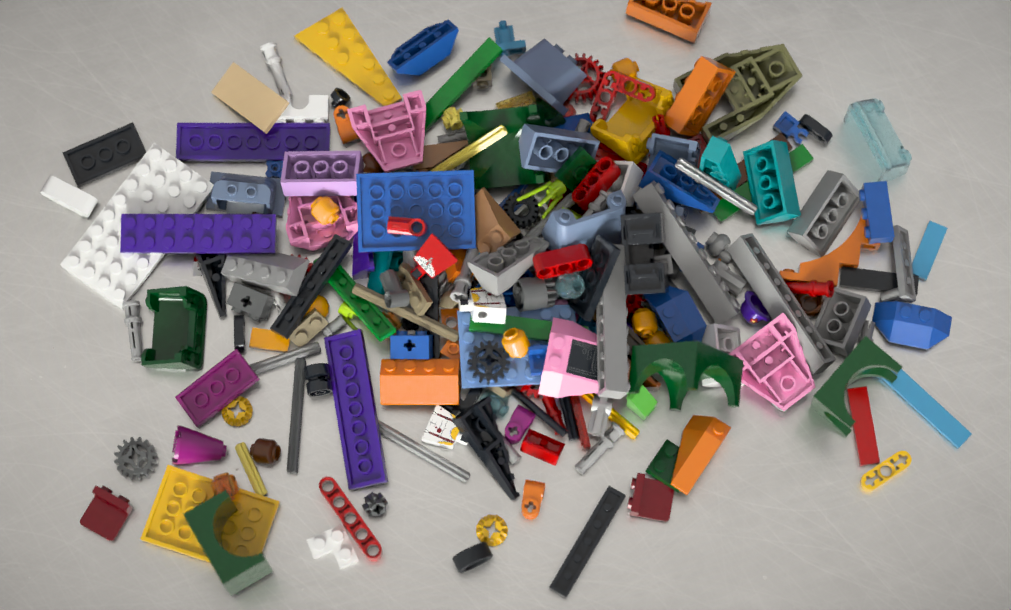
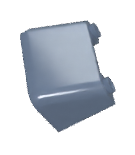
M652 133V137L648 138L646 149H649L650 153L647 170L659 150L676 160L683 158L697 167L701 146L698 141ZM635 201L634 205L637 206L636 209L642 211ZM673 202L675 206L674 211L678 216H682L685 221L689 206Z
M622 190L609 194L606 200L607 209L583 218L575 219L573 213L568 209L553 211L541 232L544 240L549 242V250L585 244L590 253L598 234L603 235L613 244L620 245L622 243L620 215H626V199Z

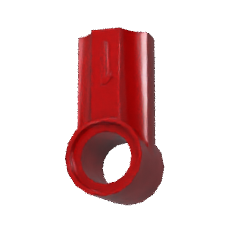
M392 216L388 218L387 233L422 236L428 229L426 222L422 219ZM416 222H420L423 227L419 233L413 230V225Z

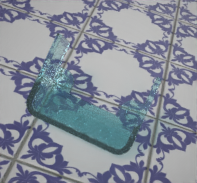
M872 98L850 104L843 121L848 123L855 120L882 170L877 182H888L906 174L912 157L910 152L904 149L887 118L882 101Z

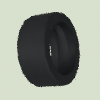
M482 542L459 552L452 559L458 572H465L487 562L493 555L487 542Z

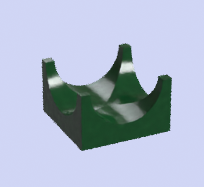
M534 104L514 108L459 112L460 120L465 127L468 145L499 125L505 126L508 132L507 135L470 158V170H474V189L551 181L550 172L523 168L519 149V138L524 123L546 127L544 105Z
M865 336L816 392L810 407L847 437L852 431L850 428L856 422L846 409L844 393L847 387L854 381L869 376L880 377L893 383L897 376L892 371L898 374L903 366Z
M700 341L636 345L632 348L629 393L639 394L643 382L657 372L662 376L667 385L670 396V409L680 411L689 390H698L699 381L713 378L724 389L728 399V406L739 407L743 360Z

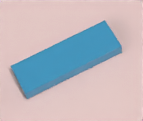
M929 221L912 262L913 275L919 276L922 280H927L947 227Z

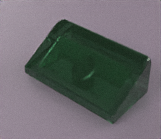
M540 97L531 104L544 105L546 127L554 128L566 123L563 115Z

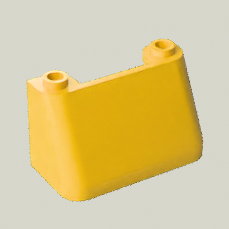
M635 77V79L655 87L657 92L655 99L643 102L626 95L627 100L607 123L605 120L598 119L592 124L590 129L596 139L623 159L638 164L649 152V149H646L647 140L656 131L652 117L656 116L659 121L657 115L662 114L665 118L667 110L674 103L672 91ZM631 81L626 85L625 89L629 92L633 91L634 83ZM649 88L647 90L638 89L636 95H638V92L644 93L645 98L652 94L649 92Z

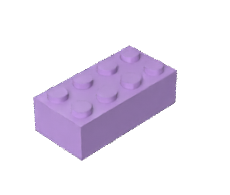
M361 151L285 152L280 182L284 196H357L356 174H363L364 169Z

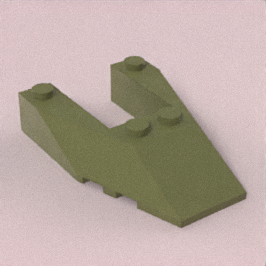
M784 44L760 47V49L742 50L731 54L724 53L713 59L736 71L724 91L734 111L702 127L701 135L705 143L708 145L712 136L716 138L722 137L728 141L762 119L802 78L803 75ZM693 69L674 79L673 87L676 93L681 91L685 79L691 74Z

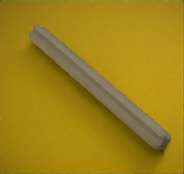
M356 283L352 289L353 294L452 342H456L459 338L457 330L426 315L417 316L415 311L407 306L387 308L384 295L359 283Z

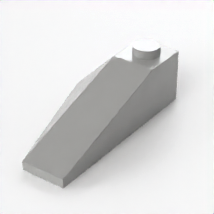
M534 235L514 242V246L508 248L501 246L497 248L496 252L490 254L487 251L468 261V266L484 290L499 296L515 284L533 264V257L544 252L549 247V242Z

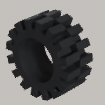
M520 191V194L515 192L513 196L510 195L508 200L505 201L504 212L518 228L526 229V226L531 227L532 223H535L538 218V202L535 201L534 196L518 202L516 199L524 195V191ZM518 204H525L529 208V212L526 216L519 217L514 213V207Z

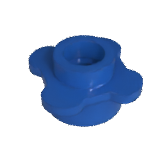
M267 161L266 176L281 178L283 161Z

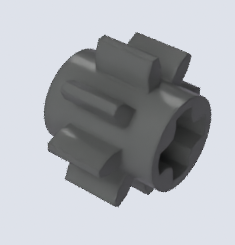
M371 492L364 497L365 504L362 507L369 516L373 514L379 517V515L386 512L385 505L388 502L381 492L378 494Z

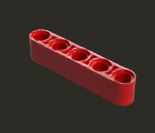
M332 477L322 478L319 482V489L323 497L366 558L370 561H378L383 555V550L378 540L337 482ZM326 483L334 485L331 491H324L323 486ZM337 499H343L345 501L342 507H336L334 505ZM348 515H355L356 520L354 523H347L345 521ZM359 531H366L368 535L365 539L360 540L357 538ZM377 547L379 552L377 555L371 556L368 554L369 548Z

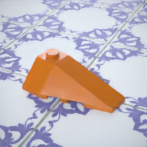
M693 415L682 432V439L670 485L688 495L726 438L731 427L716 417Z

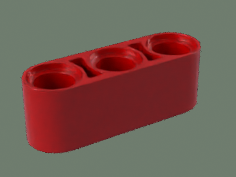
M610 157L601 158L573 191V201L582 210L587 211L589 203L595 201L600 195L599 192L601 190L607 192L618 179L621 169Z
M585 244L536 254L532 259L536 275L539 279L582 271L592 265V259Z

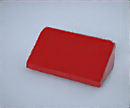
M529 429L522 442L520 451L549 464L556 465L565 444Z

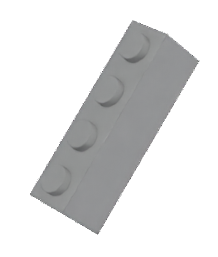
M827 170L801 209V216L795 218L787 232L798 244L819 257H823L860 202L859 191L843 173Z
M278 252L276 254H229L221 273L232 282L297 297L310 261Z

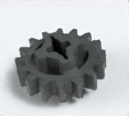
M130 437V442L124 439V446H117L120 452H114V455L118 457V459L114 460V463L119 465L116 469L119 472L124 470L122 475L126 477L129 474L131 480L134 479V476L141 480L142 474L148 477L147 471H154L152 464H157V461L153 459L157 456L156 452H152L155 449L154 446H148L149 441L147 439L142 442L141 437H138L137 441ZM138 446L145 448L147 452L140 451ZM135 452L139 457L137 458V465L133 461ZM124 465H131L134 471L127 469Z

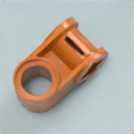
M341 105L335 108L333 114L338 133L344 145L360 138L352 128L347 111L349 108ZM343 113V115L345 116V118L342 119V117L340 116V114Z
M525 480L521 506L522 514L526 519L533 520L539 515L545 490L544 482ZM532 505V511L528 512L527 508H529V506Z

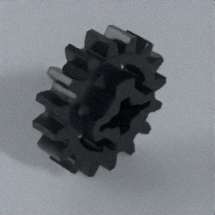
M489 340L487 345L480 342V348L474 346L473 350L475 353L469 352V357L472 359L467 360V364L472 365L468 368V371H474L472 377H480V383L485 379L488 385L490 380L497 383L498 377L504 379L503 372H509V369L505 366L510 365V361L506 360L509 357V353H503L504 347L499 349L498 342L493 346ZM485 351L482 357L478 356L481 352ZM487 359H490L491 366H487ZM478 368H481L485 374L480 372ZM496 368H500L498 372L492 374Z

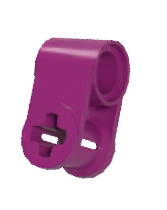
M521 405L515 408L505 427V438L510 444H517L521 441L536 414ZM514 430L517 431V435L514 434L513 436H510V432L513 433Z

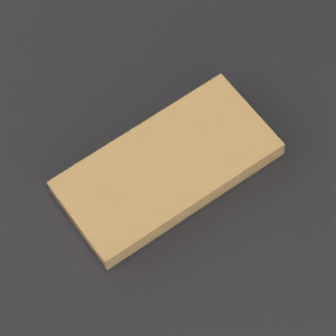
M234 62L211 92L266 134L290 104Z

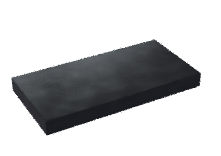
M132 122L62 153L79 188L139 162L145 155L146 150Z
M599 234L596 236L590 250L592 265L588 269L582 270L568 302L569 307L589 322H591L621 252L612 242Z

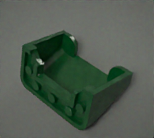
M188 286L148 289L145 303L154 312L152 348H146L141 355V366L147 368L200 369L203 365L207 314L206 296Z

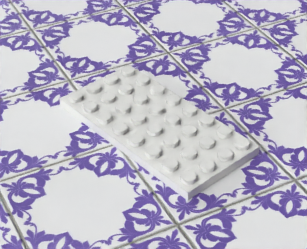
M153 143L60 265L123 310L122 303L132 299L166 253H121V214H196L211 195L214 184L156 143Z

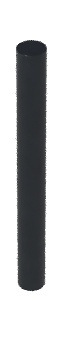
M510 386L513 388L511 394L561 437L567 434V430L518 388Z

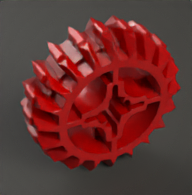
M576 53L574 58L578 62L576 66H582L580 69L587 76L568 97V101L574 98L577 104L579 99H582V102L585 104L586 98L592 102L593 95L596 97L605 72H602L603 65L598 66V59L592 61V55L586 58L585 53L582 54V57H579L578 53ZM588 69L594 73L596 81L592 80V77L588 75ZM582 87L588 88L586 90H579Z

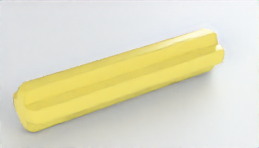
M246 443L237 444L235 450L254 492L265 496L267 494L266 487Z

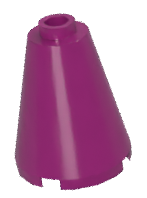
M177 425L172 450L174 452L172 464L221 461V458L226 456L227 445H223L222 440L182 425Z

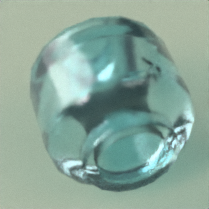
M567 273L558 277L555 287L559 296L565 299L578 298L583 294L585 283L579 274Z
M491 390L485 391L480 400L490 396L493 413H496L497 418L500 415L502 417L505 416L509 410L508 398H502Z

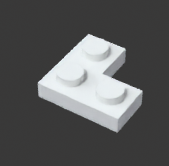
M343 524L306 540L314 559L333 551L340 569L359 561Z

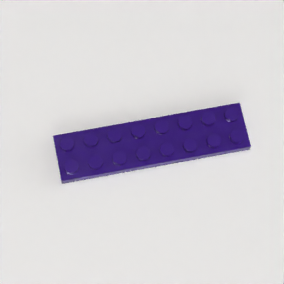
M177 123L176 158L180 161H283L284 153L289 151H330V123H275L267 134L253 123Z
M121 214L120 252L276 254L277 215Z
M357 329L325 337L324 342L349 490H356L388 482L363 330Z

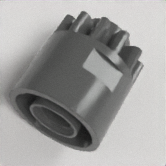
M537 275L519 278L513 285V298L516 308L519 312L553 307L555 305L554 300L558 298L557 283L552 281V278L539 279Z

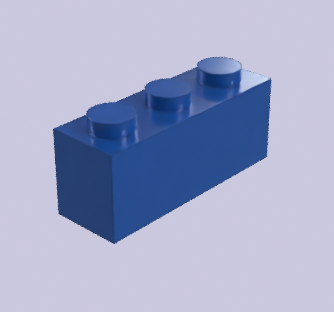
M887 181L863 183L861 190H859V200L863 201L864 206L861 209L862 219L866 221L864 236L868 238L869 244L892 242L895 236Z

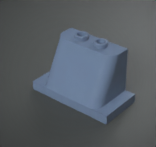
M545 38L515 61L509 59L505 54L499 59L563 116L569 110L562 104L587 76L576 66L578 62L572 56L566 57L563 55L564 50L558 44L553 46Z
M211 171L210 182L214 185L212 193L207 199L206 210L226 212L227 201L264 204L263 214H276L278 218H283L286 196H284L280 178Z

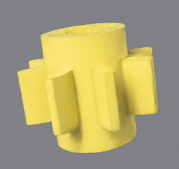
M449 107L444 111L441 119L446 129L451 127L452 130H459L464 126L460 120L459 112H463L461 108L457 110L455 107Z

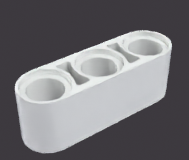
M51 175L40 191L45 197L89 218L98 202L92 195Z

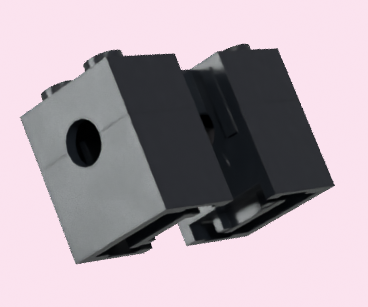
M664 213L620 215L622 245L625 246L626 265H624L625 295L669 292L667 262L655 263L654 243H666Z

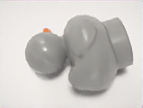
M714 232L705 242L709 246V253L713 256H718L719 261L725 264L729 263L732 256L727 250L723 249L727 244H731L730 238L726 234L718 235Z

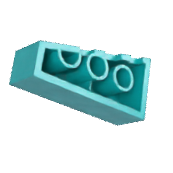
M712 136L702 154L699 169L735 191L742 176L732 148L724 138Z

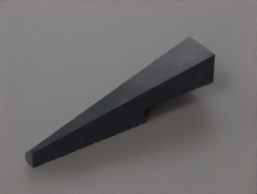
M194 254L219 318L226 315L225 276L221 271L225 263V254Z
M487 396L464 409L452 419V422L509 498L514 500L520 494L516 492L513 482L515 477L508 465V462H510L502 433L498 431L495 421L497 419L496 413L492 411L490 404L492 399L490 396Z

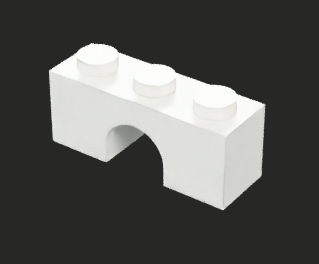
M280 95L290 104L275 123H329L330 101L328 95H309V103L304 109L293 108L290 95Z

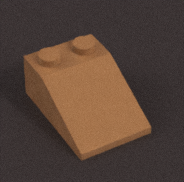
M483 187L475 195L476 249L480 254L486 251L490 254L496 252L498 247L503 246L505 248L521 233V230Z

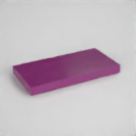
M236 348L175 396V398L195 426L199 428L260 379Z

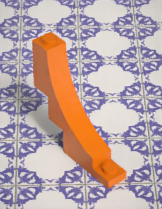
M861 215L852 234L837 249L821 258L800 263L798 273L792 269H783V271H779V274L785 282L809 283L812 280H817L818 282L832 280L834 287H837L839 268L842 266L858 268L860 248L878 250L881 243L869 244L868 238L864 236L866 221L862 219Z

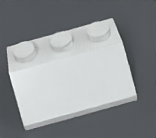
M715 323L707 325L702 343L729 354L741 345L740 330L738 327ZM713 378L702 380V386L721 387Z

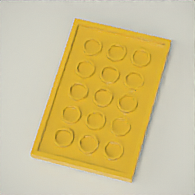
M167 465L140 539L210 563L183 514L226 490L238 511L231 515L224 525L222 531L223 549L236 556H254L264 550L280 501Z

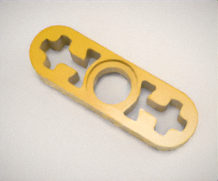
M898 451L865 473L860 480L861 487L866 491H873L905 470L911 464L910 454L906 451ZM898 456L906 458L905 465L900 463L894 467L893 464L898 461ZM881 467H890L891 475H882L880 472ZM877 474L879 478L873 482V486L865 484L867 481L866 477L872 479Z

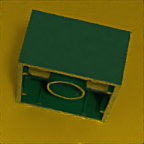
M224 490L183 515L222 584L232 596L273 571L262 552L254 556L241 557L223 549L222 531L224 525L231 515L238 511L228 492Z

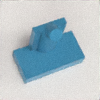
M505 20L500 21L499 27L494 28L496 44L503 49V52L498 57H502L503 54L506 56L524 54L526 52L525 40L515 41L513 26H507Z

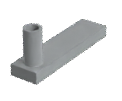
M895 225L893 226L895 236L893 248L898 287L881 293L880 297L882 302L903 299L908 303L916 301L908 230Z

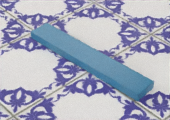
M902 369L898 374L892 371L897 376L893 383L881 378L957 449L972 435L969 430Z

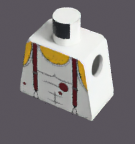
M482 287L470 290L469 299L459 300V311H470L472 321L505 324L507 308L503 293L496 296Z
M436 405L421 438L422 442L453 450L456 442L468 445L467 440L452 422V419L456 416Z

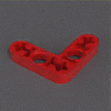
M608 71L604 74L590 110V119L593 122L598 120L595 112H598L601 106H597L599 103L600 105L607 106V109L602 108L601 110L603 118H599L606 121L617 92L643 102H649L655 99L656 89L648 83L618 71ZM614 74V78L617 79V81L612 82L610 87L614 88V90L612 91L611 89L604 88V86H609L610 79H608V77ZM627 81H632L635 85L634 90L631 92L625 89ZM649 88V92L652 94L645 98L644 93L638 92V95H636L638 89L647 90ZM604 91L610 94L608 102L601 100V94Z

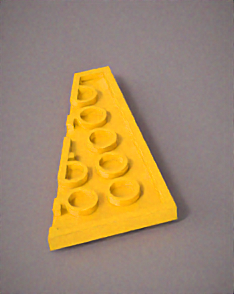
M343 7L294 35L297 41L303 43L311 52L317 54L325 63L353 82L356 87L367 93L370 98L382 107L402 101L401 95Z

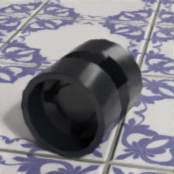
M327 363L311 364L303 368L305 379L308 380L306 384L308 396H322L333 391L331 380L328 379L330 371Z

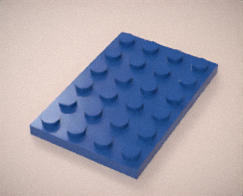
M474 170L356 174L359 252L420 250L432 233L448 249H476ZM392 216L422 219L426 222L428 229L422 236L387 233L388 218ZM416 222L413 225V230L416 233L421 232L422 224Z

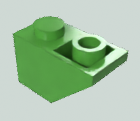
M643 385L640 388L639 394L627 393L626 407L645 421L657 407L658 402Z

